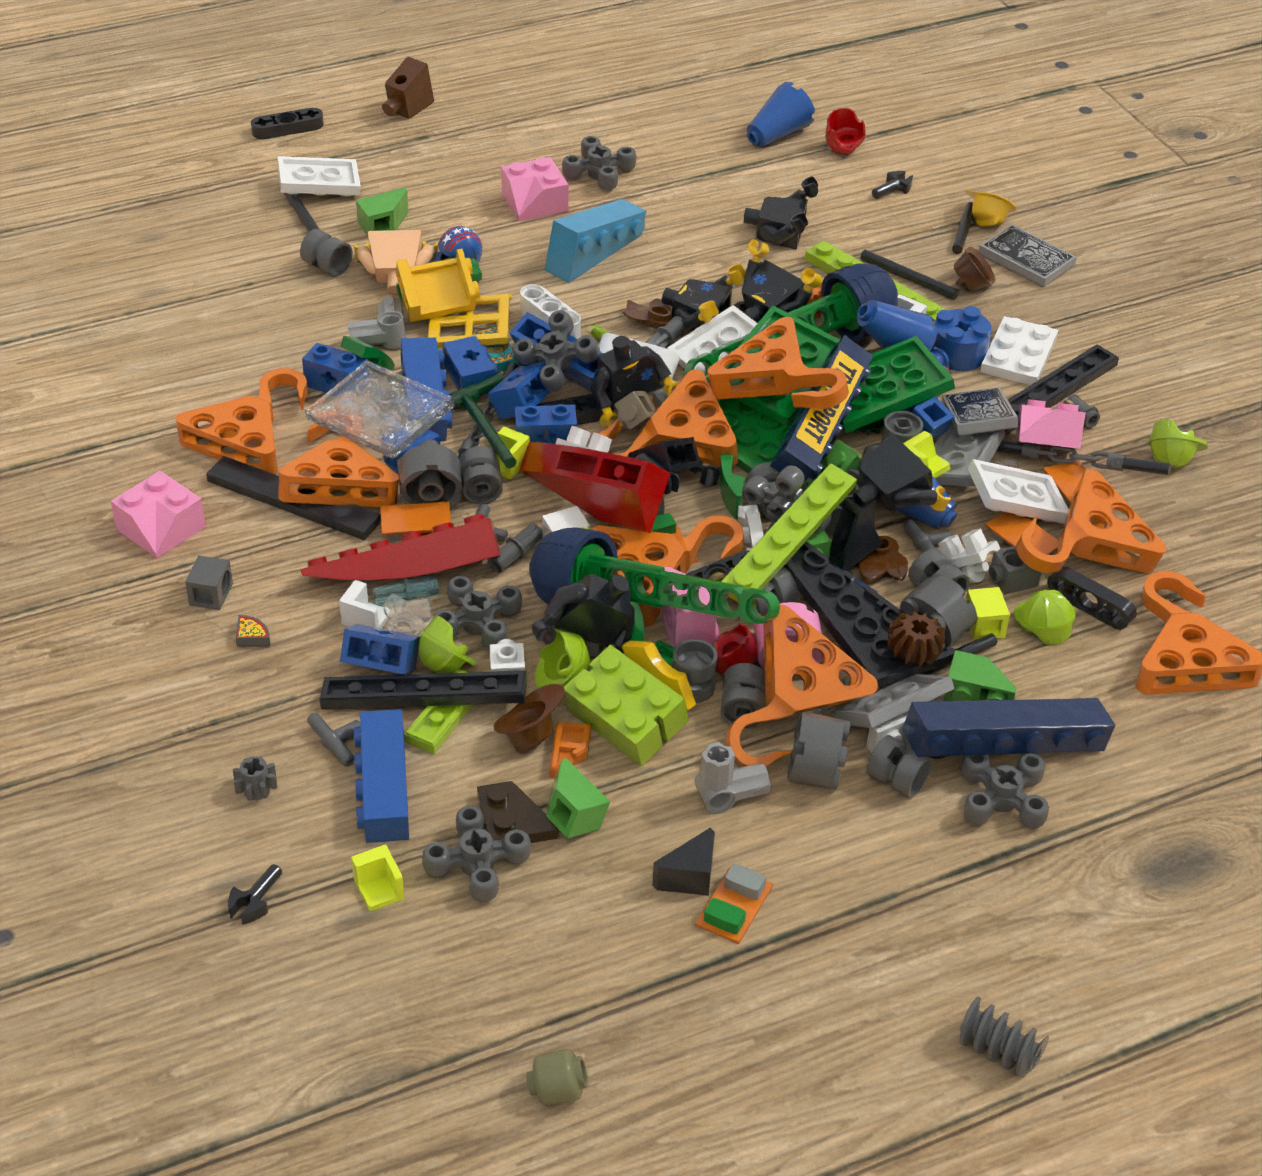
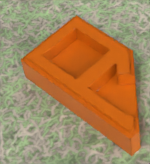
M557 722L549 778H555L562 759L567 758L575 766L588 758L591 724Z

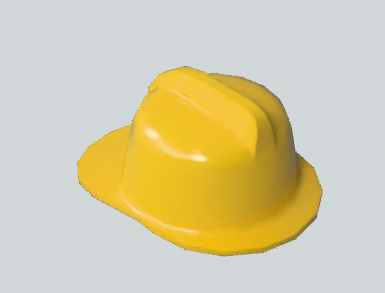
M965 191L967 195L974 199L972 215L979 226H1000L1004 223L1009 213L1015 212L1017 209L1014 203L1002 196L987 192Z

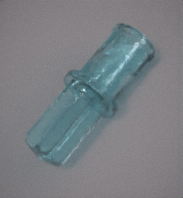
M435 574L411 580L403 578L401 583L375 588L373 590V597L377 606L407 601L408 604L412 603L413 599L439 594V584Z

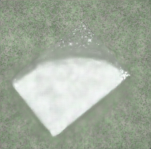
M366 360L307 408L305 413L309 421L394 459L453 409L455 405L453 397Z

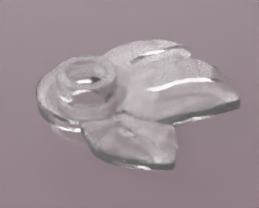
M392 593L384 602L383 609L388 618L386 628L390 631L421 636L419 631L421 629L424 630L433 618L431 617L430 599L427 596L405 602L399 595Z

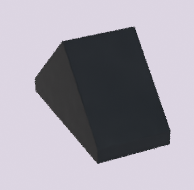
M845 499L831 542L829 560L840 569L849 570L883 544L867 512L851 500Z
M708 828L653 863L652 886L658 891L709 896L715 832Z

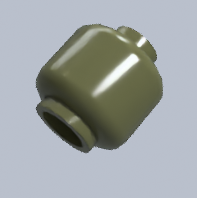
M570 1049L536 1056L533 1062V1071H528L526 1074L531 1096L538 1095L540 1101L545 1106L576 1101L582 1096L583 1088L588 1087L585 1062L582 1056L576 1057Z

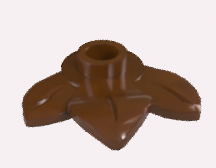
M658 298L652 300L649 307L627 300L626 310L623 311V314L629 319L637 322H646L654 329L665 326L672 319L671 308L663 304Z
M879 536L883 545L853 566L859 567L860 575L867 585L885 573L896 580L903 581L908 572L907 558L899 553L897 541L889 536Z

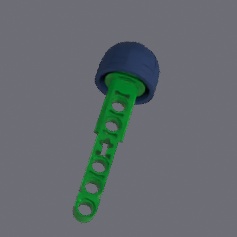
M853 264L829 273L824 277L821 287V299L788 313L826 333L836 330L841 337L845 335L853 342H858L869 337L857 322L859 307L869 300L898 306V292L894 281L882 268L873 264ZM818 310L824 316V321L819 327L814 323L813 319L814 314ZM748 334L717 347L710 353H703L692 358L686 364L685 375L689 371L694 370L696 364L701 362L705 366V377L709 383L708 368L718 362L722 352L729 354L738 348Z
M564 528L549 533L535 547L529 564V574L534 589L547 605H549L560 587L579 582L588 574H594L609 581L618 571H621L629 582L630 602L658 608L666 605L729 619L741 616L740 621L754 624L770 622L776 619L780 611L778 598L767 590L746 589L741 585L668 572L662 566L620 559L610 536L601 531L585 528ZM645 576H648L653 582L654 587L651 594L644 589L643 580ZM674 585L678 590L684 591L688 589L685 594L678 595L676 591H673L672 587ZM701 587L706 588L709 592L710 600L707 605L700 601L699 589ZM730 592L734 593L739 601L736 611L732 610L727 603V597ZM759 598L763 599L768 605V613L765 617L760 615L756 608Z

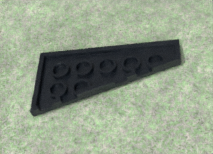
M807 541L783 566L792 574L798 591L809 606L818 613L819 619L849 657L876 678L878 687L952 663L955 649L951 646L944 647L942 653L934 660L932 665L924 662L920 668L914 662H909L906 665L905 659L894 658V652L888 649V630L893 620H896L900 613L904 612L870 587L862 588L854 582L855 576L847 570L841 572L828 563L829 557Z

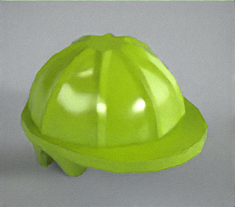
M1170 419L1157 420L1154 423L1151 437L1147 442L1153 458L1157 462L1171 463V468L1185 466L1192 460L1196 451L1208 448L1207 441L1195 438L1193 430L1182 432L1178 429L1175 422Z
M1044 589L1043 591L1034 592L1027 601L1015 607L1013 615L1017 623L1024 627L1026 632H1033L1044 644L1056 645L1065 642L1071 636L1076 612L1075 608L1059 591Z
M436 615L424 630L421 629L419 631L421 634L418 644L419 656L424 666L436 673H451L459 669L465 662L474 666L477 665L478 662L465 654L468 650L466 645H455L453 641V627L441 616Z
M554 629L556 632L555 640L539 651L541 658L535 670V684L538 689L550 684H560L564 687L583 669L588 670L591 660L582 636Z

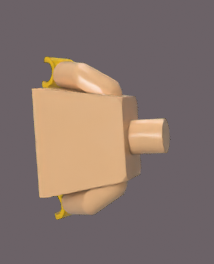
M421 230L368 231L369 242L365 246L353 245L356 260L361 262L368 273L375 274L378 283H387V290L391 294H398L396 289V283L398 282L396 277V260L407 258L409 267L429 263L435 259L438 253V243L429 245L426 244V241L421 242Z

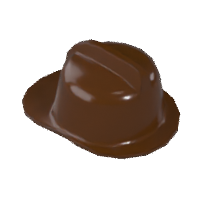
M968 247L953 265L958 276L955 284H963L972 292H976L988 285L991 286L995 282V275L982 254L973 247Z
M550 684L531 692L525 697V703H518L511 711L495 722L494 731L499 734H506L517 752L520 754L527 753L552 734L551 713L563 701L566 694L565 688L560 684Z

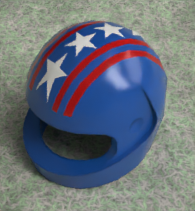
M465 226L449 228L439 239L438 249L440 251L435 257V262L443 261L448 257L456 258L457 249H463L465 258H475L479 264L483 246L478 234Z

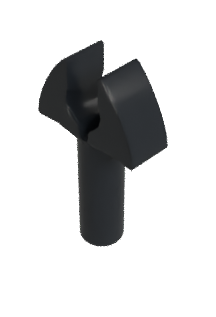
M906 171L888 172L887 183L873 189L872 196L878 199L896 189L907 194L912 187L913 175L905 179Z
M270 865L250 890L241 891L236 887L231 889L228 899L231 919L238 909L243 906L248 907L240 914L242 924L258 920L268 913L267 902L262 901L261 898L282 875V869L278 865Z

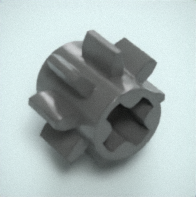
M261 756L245 758L240 764V768H233L236 794L244 792L249 801L267 798L270 788L276 789L278 787L275 764L270 763L267 765Z

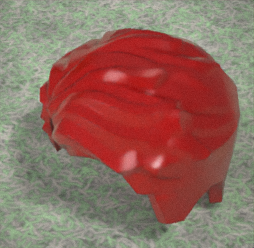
M839 108L829 114L825 139L832 152L845 155L851 154L863 143L866 135L865 123L863 120L859 121L855 111L850 108Z
M739 623L734 629L720 634L714 646L717 652L716 672L722 676L732 665L739 663L754 664L758 658L755 634L743 623Z

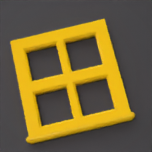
M480 295V298H476V305L498 304V313L474 315V310L466 311V315L430 318L428 338L436 337L437 348H443L444 342L475 336L472 335L473 325L497 323V333L477 334L478 341L481 345L508 344L509 306L512 295ZM465 326V335L440 337L441 327Z

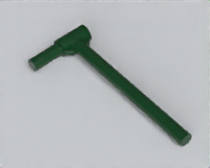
M499 372L477 384H469L449 394V402L452 408L455 410L465 407L507 468H513L517 463L515 457L475 402L481 397V394L496 387L504 379L503 374Z

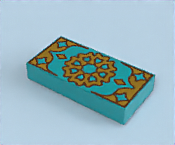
M497 326L475 331L472 335L497 333ZM509 341L508 344L485 345L491 363H496L498 372L506 370L510 363H516L518 366L521 365L516 359L513 346Z

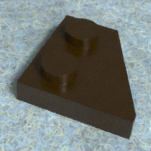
M513 781L477 786V797L480 809L484 815L485 830L491 834L493 840L503 839L506 833L514 829L526 832L531 839V843L559 839V829Z

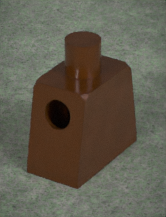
M409 56L406 57L385 83L388 100L382 104V109L388 116H393L396 113L405 118H412L434 102L428 64Z

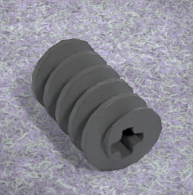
M976 997L968 1008L960 1026L959 1041L961 1045L968 1046L974 1041L973 1050L975 1053L982 1054L988 1049L987 1057L989 1061L996 1062L1002 1057L1001 1065L1003 1069L1010 1070L1016 1065V1075L1019 1078H1024L1035 1068L1042 1057L1049 1036L1047 1035L1040 1043H1037L1035 1041L1036 1028L1033 1027L1026 1035L1021 1034L1023 1021L1018 1020L1012 1027L1007 1026L1009 1013L1004 1012L996 1020L993 1018L995 1006L991 1004L982 1012L979 1010L981 998Z

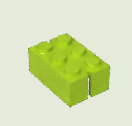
M611 644L589 664L590 672L583 669L564 686L568 711L583 723L591 724V729L641 767L663 747L659 726L656 722L658 719L662 736L666 741H669L689 722L685 698Z

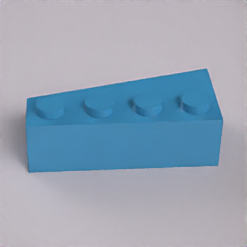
M619 199L553 220L545 271L570 283L640 237L645 228L646 210L624 199Z

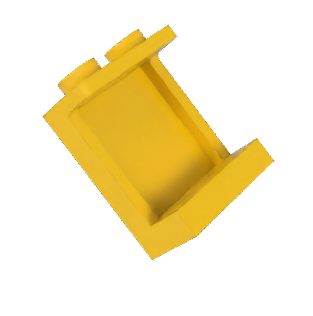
M457 249L456 258L409 267L407 258L396 260V277L409 322L476 309V298H480L479 286L477 281L472 282L470 276L473 274L470 258H465L463 249Z

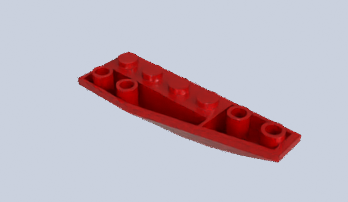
M529 442L519 470L604 523L651 533L670 476V472L649 461L586 448Z
M477 514L463 518L464 525L454 527L453 523L448 522L432 527L434 533L421 536L420 531L401 535L402 541L391 545L389 540L386 539L371 543V550L358 553V549L353 548L339 552L340 558L327 562L326 556L307 561L308 567L300 570L302 576L339 580L402 579L440 573L498 557L501 554L492 519H485L484 515Z

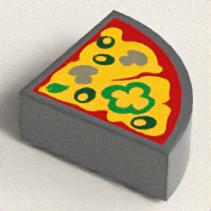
M238 615L237 646H270L268 628L257 618Z

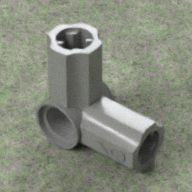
M393 296L384 297L383 301L377 304L378 319L348 322L349 336L371 346L382 344L387 349H397L401 347V338H406L402 303Z
M720 742L708 744L707 749L702 753L700 772L694 779L696 788L707 811L713 814L722 813L730 809L738 800L770 793L771 784L765 765L758 763L734 769L735 754L731 746H724Z

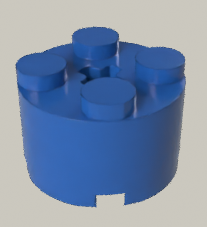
M968 306L964 309L939 311L934 326L937 327V336L932 348H940L947 354L952 370L969 371L979 368L989 348L992 331L990 322L981 315V311L973 306Z

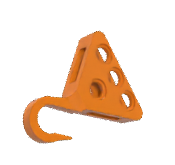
M791 317L780 318L710 366L707 370L712 392L716 399L783 395L800 388L833 386L825 391H807L791 394L794 407L827 409L843 402L849 393L846 375L842 371L835 368H808L803 364L794 319ZM774 333H781V337L779 338H768L770 335ZM752 348L763 349L757 353H747V351ZM730 363L741 364L736 368H725ZM733 380H745L743 383L739 385L730 384V382Z
M275 369L269 371L260 379L259 395L257 397L245 396L179 413L176 416V424L180 444L218 460L226 456L276 475L278 467L272 428L274 416L270 392L275 387L282 385L295 387L301 410H304L305 399L308 396L306 377L295 369ZM198 422H210V424L198 426ZM203 437L212 442L209 444H199L196 441ZM228 446L238 451L226 454L222 452V449ZM250 456L260 458V462L250 463L247 459Z
M700 370L689 371L652 415L631 447L621 454H616L627 457L628 453L662 441L694 437L699 459L703 463L720 466L721 454L733 455L732 467L738 463L736 437L704 373ZM619 419L598 434L612 439L613 442L621 431Z
M333 412L318 417L316 422L308 429V443L334 429L343 430L348 433L335 440H326L279 469L278 498L283 502L327 505L356 504L365 507L397 504L399 475L359 447L363 438V433H361L363 432V423L357 417L350 414ZM331 474H343L347 477L335 478ZM311 489L314 490L315 493L302 494L298 490ZM343 491L347 494L343 496H334L329 492ZM371 492L378 496L367 498L362 496L361 493Z
M1092 469L1084 472L1073 492L1064 529L1059 537L1056 555L1043 554L1033 546L1031 538L1035 532L1036 517L1029 527L1024 529L1016 544L1019 558L1028 567L1042 573H1054L1061 570L1069 554L1073 553L1079 558L1151 574L1166 551L1164 542L1099 472ZM1095 488L1101 489L1108 495V498H1100L1092 490ZM1112 511H1122L1126 514L1128 520L1118 519ZM1132 533H1142L1147 537L1148 542L1138 541ZM1126 551L1140 554V556H1131Z
M727 516L704 518L683 538L668 533L652 531L647 533L634 529L602 525L591 529L604 532L610 536L620 559L671 567L684 574L690 568L702 542L709 535L720 533L732 538L727 543L721 555V560L742 552L744 546L742 526L739 522ZM621 571L617 572V574L625 577V575ZM645 576L643 586L651 594L654 587L653 582L648 576ZM639 604L644 619V627L653 625L661 613V608Z
M1172 571L1155 572L1146 578L1141 594L1142 603L1166 624L1142 660L1136 681V689L1143 694H1164L1254 688L1258 686L1262 675L1261 651L1202 615L1186 611L1156 593L1160 589L1172 590L1182 598L1202 608L1206 595L1195 587L1191 580ZM1232 654L1240 656L1244 660V662L1236 658ZM1236 672L1239 678L1229 680L1224 678L1221 673ZM1204 674L1207 680L1196 682L1188 675ZM1172 676L1175 681L1171 684H1163L1156 677Z
M780 605L779 615L776 619L763 623L766 704L764 708L742 715L734 720L728 727L725 735V746H731L735 754L734 763L740 767L758 763L764 764L766 767L776 759L792 752L791 750L767 753L762 757L748 755L740 744V734L745 726L783 720L801 712L859 701L873 695L878 689V682L873 675L786 605ZM786 627L796 632V642H792L786 637ZM813 649L821 652L823 664H819L813 659ZM840 670L849 676V686L842 684L839 680ZM793 675H797L803 680V691L794 687L792 683Z

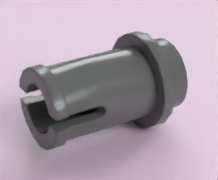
M1076 394L1067 397L1075 405H1079L1078 411L1085 412L1084 427L1091 428L1098 423L1100 414L1095 406H1089Z

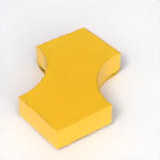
M628 641L622 645L624 654L685 698L687 710L696 705L686 673L672 668L661 657L654 643Z

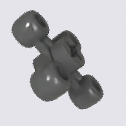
M587 136L581 141V154L585 159L581 160L576 155L566 156L562 161V173L568 179H577L583 171H588L590 178L598 180L600 188L612 190L618 184V171L614 166L625 171L632 170L636 165V151L626 146L619 148L616 154L611 155V150L606 146H601V142L597 137Z
M557 310L550 315L548 321L552 332L545 334L541 338L540 344H535L532 340L524 338L517 341L513 348L516 359L522 365L534 364L538 359L546 361V366L541 369L539 378L544 388L552 392L558 391L564 386L565 377L562 369H565L572 363L573 357H577L583 362L591 363L597 360L600 355V347L592 336H581L576 342L567 340V336L573 331L574 324L570 315L564 310Z
M796 466L783 468L775 480L778 490L771 489L769 482L764 477L755 475L743 486L742 496L748 503L758 505L761 502L768 504L766 508L767 514L773 520L769 526L770 529L804 493L801 489L805 480L804 474ZM831 514L814 534L821 533L826 529L832 519Z
M456 576L448 582L447 596L453 605L461 606V609L456 613L450 610H440L434 614L433 618L438 615L445 619L453 627V638L457 635L458 629L462 627L470 634L481 635L484 647L490 650V644H497L500 640L508 639L506 625L502 621L494 620L493 618L499 613L504 616L518 614L522 607V594L514 586H504L499 589L496 597L491 599L485 592L473 591V584L469 578Z
M1027 753L1019 758L1016 768L1000 765L993 769L990 766V760L987 755H964L961 764L962 776L969 782H982L986 788L984 792L975 791L970 793L965 799L963 813L966 820L975 825H982L990 819L993 809L999 812H1010L1016 809L1024 826L1032 829L1043 826L1047 821L1049 813L1048 802L1038 795L1028 796L1023 790L1024 786H1035L1042 780L1045 770L1043 759L1036 754Z
M467 805L462 807L456 814V830L461 836L460 845L448 848L440 842L429 844L423 850L422 865L425 872L433 877L444 876L451 867L461 866L463 872L470 876L469 890L472 897L480 902H488L496 897L499 890L498 876L492 870L494 861L505 858L513 864L525 862L531 854V839L523 830L514 829L506 833L503 839L493 840L491 834L484 830V815L482 811L476 806Z

